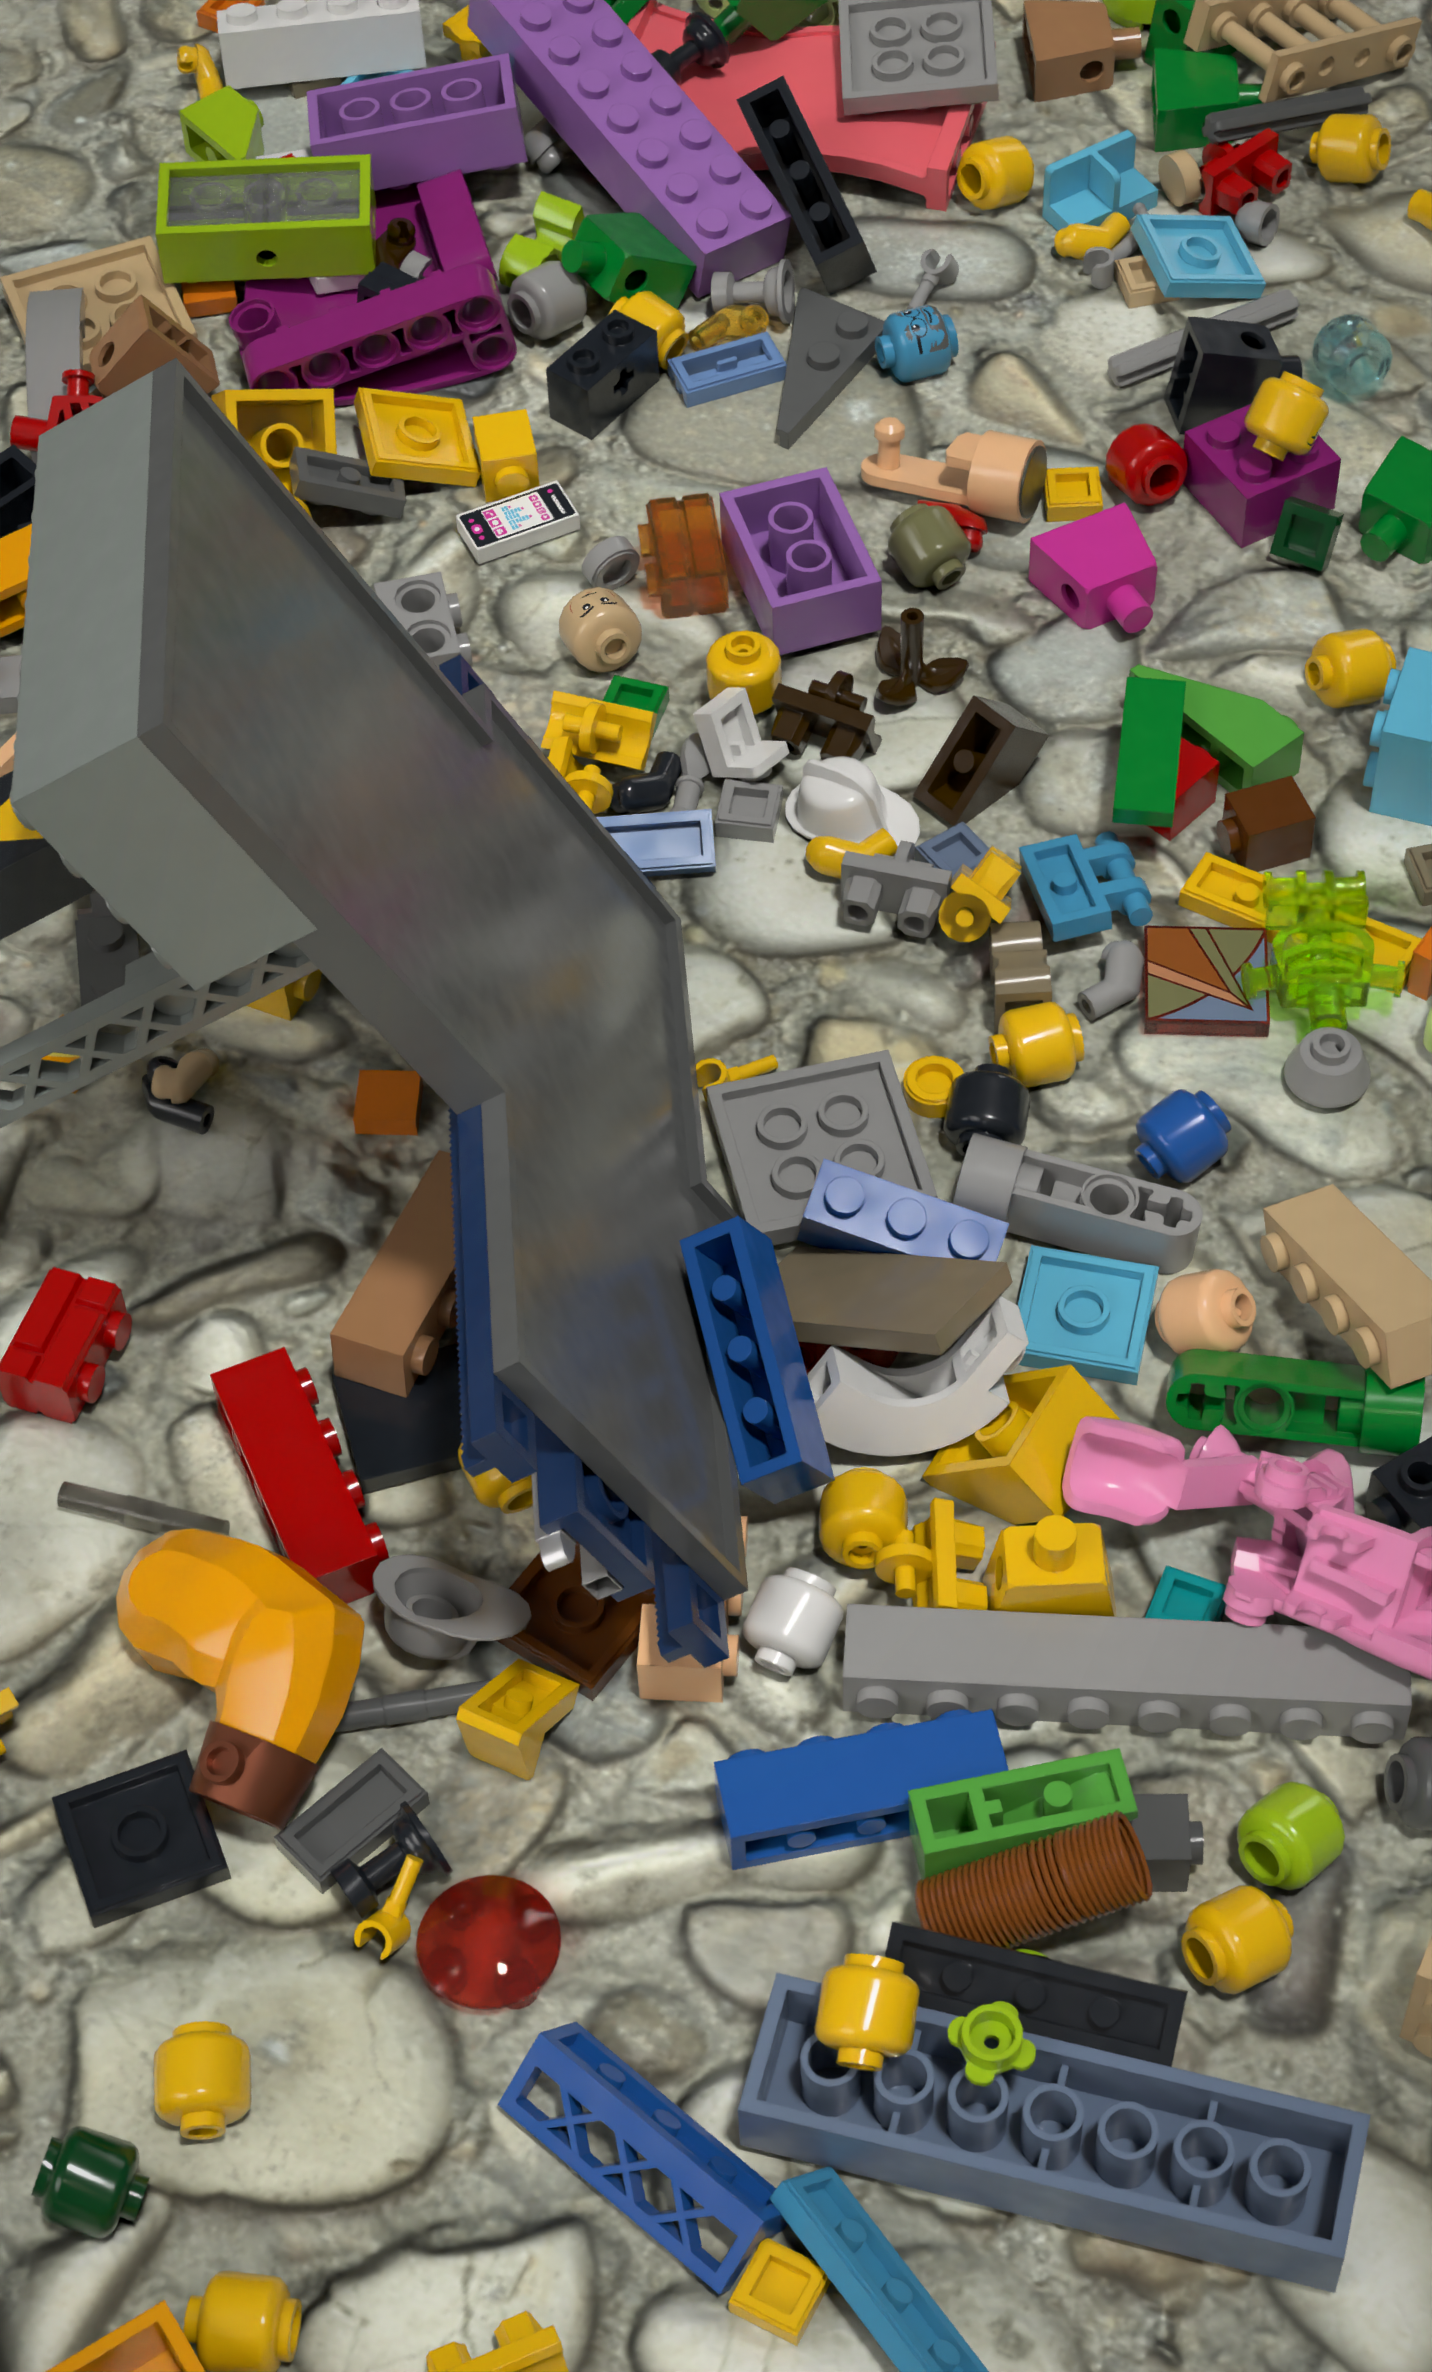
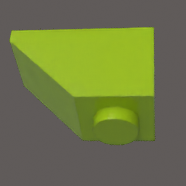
M230 85L179 110L185 151L194 160L256 159V156L264 154L261 128L264 126L262 113L254 101L251 99L246 100Z

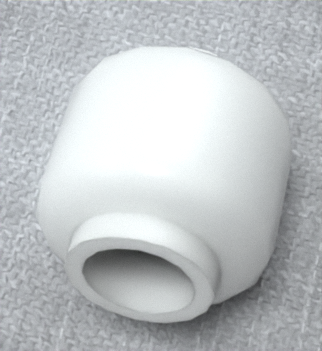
M792 1567L786 1568L784 1575H770L766 1577L759 1587L742 1630L746 1640L758 1649L754 1660L763 1667L785 1676H792L796 1667L806 1669L821 1666L825 1661L844 1614L842 1606L834 1598L836 1588L814 1574Z

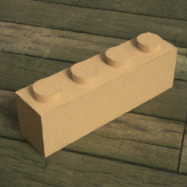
M1334 1184L1263 1208L1266 1235L1261 1236L1260 1247L1268 1268L1273 1273L1279 1272L1292 1285L1299 1301L1303 1304L1309 1303L1321 1315L1326 1328L1332 1335H1340L1353 1349L1362 1367L1366 1369L1371 1368L1390 1389L1432 1374V1280Z

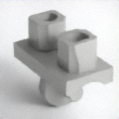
M903 840L899 843L895 857L878 853L870 856L846 851L841 863L843 920L846 923L867 927L875 922L878 911L898 914V929L902 930L906 935L926 938L929 936L935 923L939 922V908L943 899L950 894L952 871L934 868V864L915 861V844Z

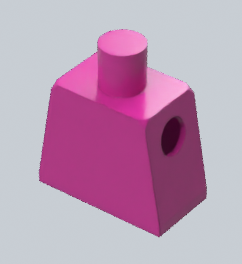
M1125 502L1030 538L1028 579L1079 627L1093 629L1117 620L1126 632L1135 633L1149 624L1153 617V610L1150 605L1155 601L1157 564Z

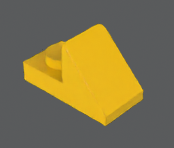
M518 1658L459 1706L456 1721L468 1752L481 1761L525 1780H530L535 1773L545 1733L574 1708L580 1684Z

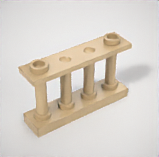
M1195 0L1184 43L1196 52L1229 44L1266 71L1258 99L1267 103L1407 67L1416 48L1415 42L1422 21L1414 16L1381 24L1349 0ZM1338 18L1352 28L1354 32L1346 33L1330 20ZM1303 27L1319 40L1311 42L1294 30V28ZM1268 36L1284 49L1275 51L1258 39V37Z

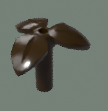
M907 608L901 613L900 633L886 625L880 632L876 651L880 668L888 674L899 676L881 681L876 689V697L887 704L901 706L917 701L915 688L917 685L935 694L946 690L958 682L969 667L966 659L957 657L939 658L928 664L923 662L924 614L920 609Z

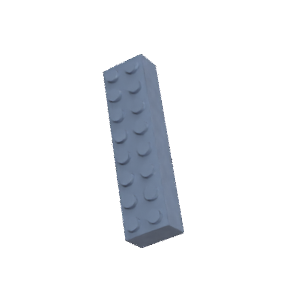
M776 1973L738 2107L741 2146L825 2167L830 2166L834 2169L1335 2293L1346 2253L1370 2114L1023 2032V2038L1031 2041L1036 2048V2057L1033 2065L1025 2071H1019L1014 2068L996 2075L992 2084L977 2086L968 2081L965 2076V2066L967 2063L960 2049L952 2046L948 2041V2027L952 2020L959 2016L919 2006L917 2009L913 2044L907 2053L895 2058H884L882 2071L848 2068L837 2064L838 2050L827 2047L815 2035L821 1983ZM988 2038L984 2044L989 2049H995L998 2047L999 2042L994 2038Z

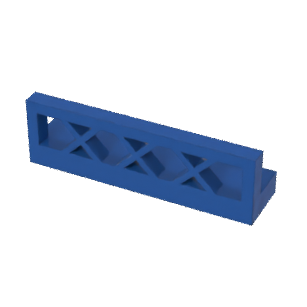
M577 2022L538 2034L497 2104L719 2295L732 2288L758 2243L784 2231L788 2224L769 2199L776 2190L772 2184ZM542 2071L560 2086L565 2114L563 2116L549 2118L527 2099ZM582 2105L590 2112H583ZM602 2121L615 2132L620 2162L603 2164L590 2153L585 2123ZM560 2126H567L568 2133ZM637 2152H639L645 2158L638 2159ZM658 2168L671 2179L676 2209L658 2211L646 2200L640 2170ZM616 2173H622L623 2180ZM693 2199L701 2206L694 2207ZM714 2216L738 2236L722 2263H719L702 2248L697 2218ZM671 2221H678L680 2228Z

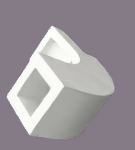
M1000 1296L969 1327L948 1352L929 1363L916 1367L901 1369L880 1367L866 1362L836 1345H831L807 1375L825 1442L845 1450L867 1455L906 1456L940 1449L956 1443L986 1426L1009 1405L1010 1400L1003 1374L1014 1370L1018 1366L1029 1344L1019 1306Z

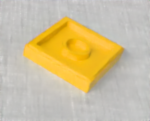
M358 387L354 399V407L371 476L476 487L481 471L461 399Z

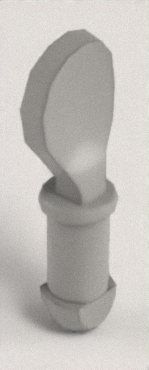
M697 732L690 734L681 747L680 762L682 776L675 783L677 792L673 808L670 812L697 810L699 797L704 791V783L701 779L711 772L700 735Z

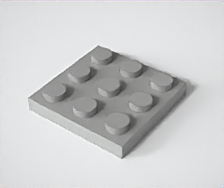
M838 0L844 115H869L878 112L906 109L921 110L929 107L957 104L972 105L999 100L991 0Z
M889 1050L706 1087L707 1104L741 1218L772 1240L773 1245L797 1241L802 1217L824 1158L938 1198Z

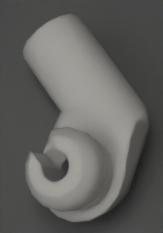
M545 117L527 133L524 140L529 162L531 164L536 162L542 172L550 173L564 159V154L554 145L561 136Z
M1127 940L1110 942L1102 951L1101 958L1107 959L1104 967V980L1077 995L1080 1009L1088 1019L1095 1020L1134 999L1139 994L1144 957L1138 946L1133 942Z

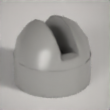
M1264 201L1248 202L1242 206L1235 217V225L1241 237L1249 243L1261 246L1269 245L1278 230L1280 220L1279 208L1276 204Z

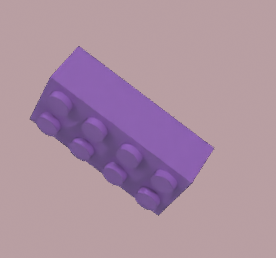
M509 53L306 91L312 155L371 154L374 190L385 188L404 189L413 183L427 181L461 169L462 173L465 174L486 169L505 170L517 163L528 162L520 105Z

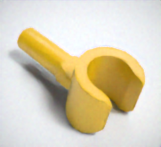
M772 1054L742 1066H734L727 1069L721 1060L706 1058L696 1064L698 1087H703L702 1093L707 1102V1086L765 1074L778 1069V1062Z
M407 1854L392 1892L387 1897L383 1908L358 1924L354 1934L357 1947L360 1948L369 1942L377 1930L382 1932L386 1941L385 1948L381 1953V1960L406 1944L411 1935V1926L404 1912L407 1907L406 1902L424 1862L422 1859Z

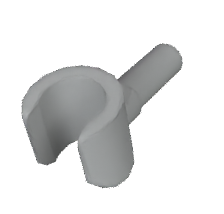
M929 249L922 254L920 262L925 274L907 309L923 306L936 285L945 286L956 279L959 273V265L952 254H948L944 264L937 269L935 268L940 261L937 251Z

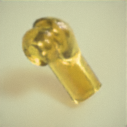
M755 304L748 306H725L688 332L689 343L695 351L714 347L722 341H735L766 332L769 323L768 314L763 307Z

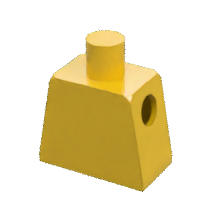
M1049 1515L1042 1518L1037 1525L1009 1526L1001 1530L982 1579V1583L987 1586L988 1611L1117 1617L1112 1571L1100 1525L1095 1523H1073L1065 1516Z

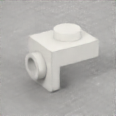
M727 687L693 713L713 777L738 778L739 781L756 782L769 776L772 773V767L789 754L786 741L761 740L746 688Z

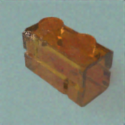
M708 493L685 495L678 501L675 497L649 500L648 504H646L647 523L637 524L640 557L652 558V563L644 564L648 598L659 597L661 614L666 619L692 616L693 612H698L699 615L725 612L729 608L728 574L713 497Z

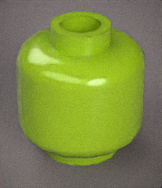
M1291 1781L1275 1786L1240 1818L1237 1828L1238 1852L1245 1869L1256 1880L1266 1885L1294 1890L1309 1884L1337 1859L1343 1851L1345 1832L1337 1807L1328 1796L1309 1785Z

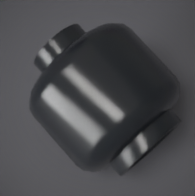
M981 1064L975 1068V1071L965 1072L956 1077L949 1089L944 1131L949 1141L956 1145L958 1153L965 1157L974 1133L1021 1145L1026 1135L1031 1102L1028 1088L1021 1081L1012 1077V1072L1008 1068L997 1064Z

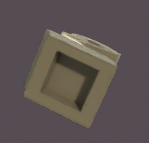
M1040 921L990 923L991 985H994V1035L998 1034L999 1020L1003 1013L1011 1009L1052 1002L1050 966L1047 965V949H1043Z

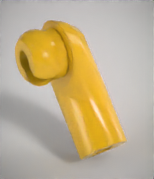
M195 43L194 47L181 46L178 49V70L183 74H195L200 100L224 88L207 48Z

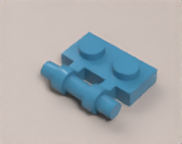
M1107 831L1101 833L1095 839V846L1083 849L1077 834L1019 847L1021 869L1053 942L1112 929L1111 911L1118 910L1120 913L1127 915L1133 926H1143L1151 921L1153 913L1149 906L1152 898L1145 881L1141 877L1135 876L1133 871L1135 867L1134 857L1129 847L1125 843L1119 842L1114 832ZM1102 875L1110 881L1099 883L1096 877Z

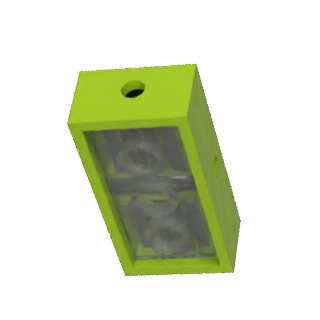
M371 154L159 163L156 240L164 283L248 281L280 278L300 279L304 277L367 275L369 272H372L376 268V199Z

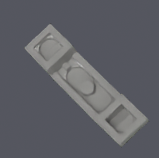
M83 288L29 292L25 341L28 417L47 420L52 397L55 395H67V385L62 382V373L71 369L83 370V338H86L85 294ZM31 451L32 461L37 465L38 452Z

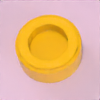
M926 1056L917 1059L908 1066L903 1077V1094L907 1106L914 1113L926 1118L945 1117L949 1089L954 1079L963 1074L964 1071L955 1061L946 1057Z

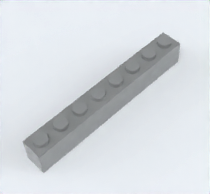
M847 1604L843 1663V1711L859 1712L870 1718L882 1719L894 1716L895 1714L928 1715L932 1719H936L941 1714L952 1710L965 1709L971 1712L992 1709L995 1719L1015 1726L1029 1725L1036 1721L1067 1722L1081 1729H1098L1106 1725L1140 1726L1146 1731L1155 1733H1166L1177 1728L1211 1730L1222 1736H1240L1247 1732L1281 1733L1285 1737L1295 1740L1313 1739L1319 1735L1353 1737L1359 1742L1376 1744L1390 1739L1404 1740L1412 1708L1410 1671L1373 1656L1334 1635L1312 1626L1263 1624L1262 1626L1253 1627L1234 1622Z

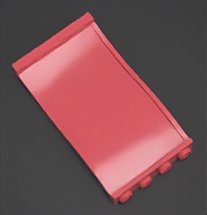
M648 0L626 25L651 54L658 49H662L670 54L683 45V30L685 29L686 18L690 13L658 3L657 0ZM839 25L794 27L780 39L773 41L769 40L754 26H750L733 44L727 42L730 57L729 62L724 67L713 68L711 66H701L693 62L681 71L682 82L679 87L752 171L769 170L736 99L784 76L830 172L873 179L918 193L925 197L927 209L946 211L957 184V169L964 150L973 141L987 103L937 106L921 110L885 111L869 115H844Z

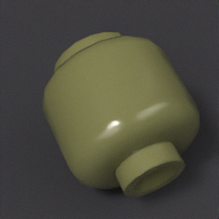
M919 503L903 511L890 526L892 534L888 539V552L913 586L916 588H926L936 585L938 589H945L956 583L964 575L966 569L963 565L970 556L971 542L947 509L939 505L928 506L925 503Z

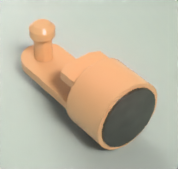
M886 417L875 424L874 436L878 440V453L866 457L861 463V478L867 484L966 505L975 514L1022 524L1027 523L1037 509L1044 489L1047 472V454L1042 440L988 430L983 435L966 432L958 435L946 449V463L900 454V441L905 437V425L897 418Z

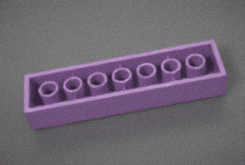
M605 0L469 1L467 26L493 56L509 53L515 83L624 212L640 213L697 265L688 285L697 298L711 293V281L714 272H732L735 281H738L776 264L784 258L792 216Z

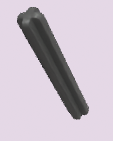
M1354 86L1212 112L1205 117V126L1202 127V134L1204 137L1209 138L1210 143L1221 144L1252 138L1266 128L1279 133L1321 125L1332 114H1367L1368 104L1372 102V97L1370 93H1365L1362 86Z

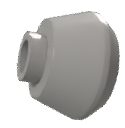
M1323 1027L1308 1033L1291 1051L1285 1063L1284 1075L1291 1091L1301 1100L1320 1108H1337L1355 1102L1366 1092L1370 1083L1371 1070L1360 1043L1352 1034L1339 1028Z

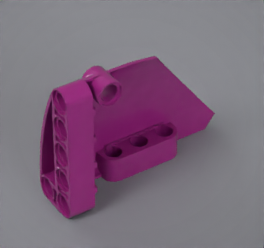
M461 169L427 181L413 183L404 189L385 188L375 190L376 240L387 231L388 223L394 218L401 217L411 221L416 228L414 251L432 259V263L423 273V276L427 278L394 290H390V287L380 291V295L358 303V289L317 295L308 277L245 281V301L238 304L232 310L229 316V325L238 343L250 389L334 388V406H345L354 404L358 387L419 394L478 378L510 365L517 354V345L496 284L499 280Z

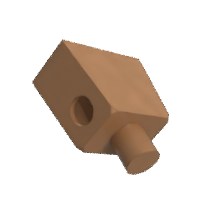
M1023 1L1022 45L1034 102H1043L1108 89L1113 84L1115 60L1141 57V33L1139 27L1111 29L1106 5L1101 2Z
M142 294L132 302L96 344L89 356L91 370L95 375L94 385L96 386V389L89 395L103 398L110 396L175 358L179 360L207 394L216 389L220 382L212 350Z

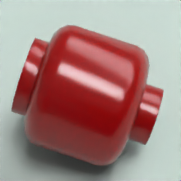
M1142 423L1132 425L1123 430L1112 441L1106 454L1105 468L1109 480L1133 502L1145 506H1153L1172 498L1181 488L1187 476L1188 461L1184 449L1173 438L1157 426Z

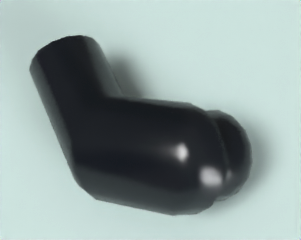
M156 1056L147 1063V1074L142 1077V1090L148 1111L160 1121L201 1135L207 1133L214 1118V1107L212 1105L192 1098L186 1103L172 1104L171 1099H157L152 1094L151 1087L155 1069L161 1065H167L176 1069L178 1062L171 1057Z

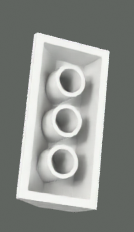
M281 0L274 5L256 7L249 3H239L228 7L227 10L216 11L226 86L230 85L233 89L427 68L418 0Z

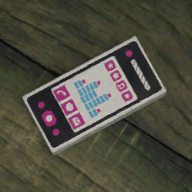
M556 480L456 515L458 532L477 563L482 564L579 530L580 516Z

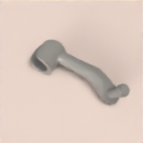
M1136 203L1133 206V213L1135 215L1149 214L1143 203ZM1131 232L1112 250L1099 246L1087 249L1083 260V271L1086 274H1091V283L1097 289L1110 287L1113 283L1115 260L1128 258L1140 248L1133 233Z

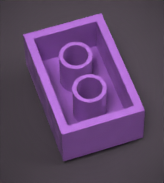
M827 467L719 493L721 543L763 635L775 643L780 655L882 630V580Z

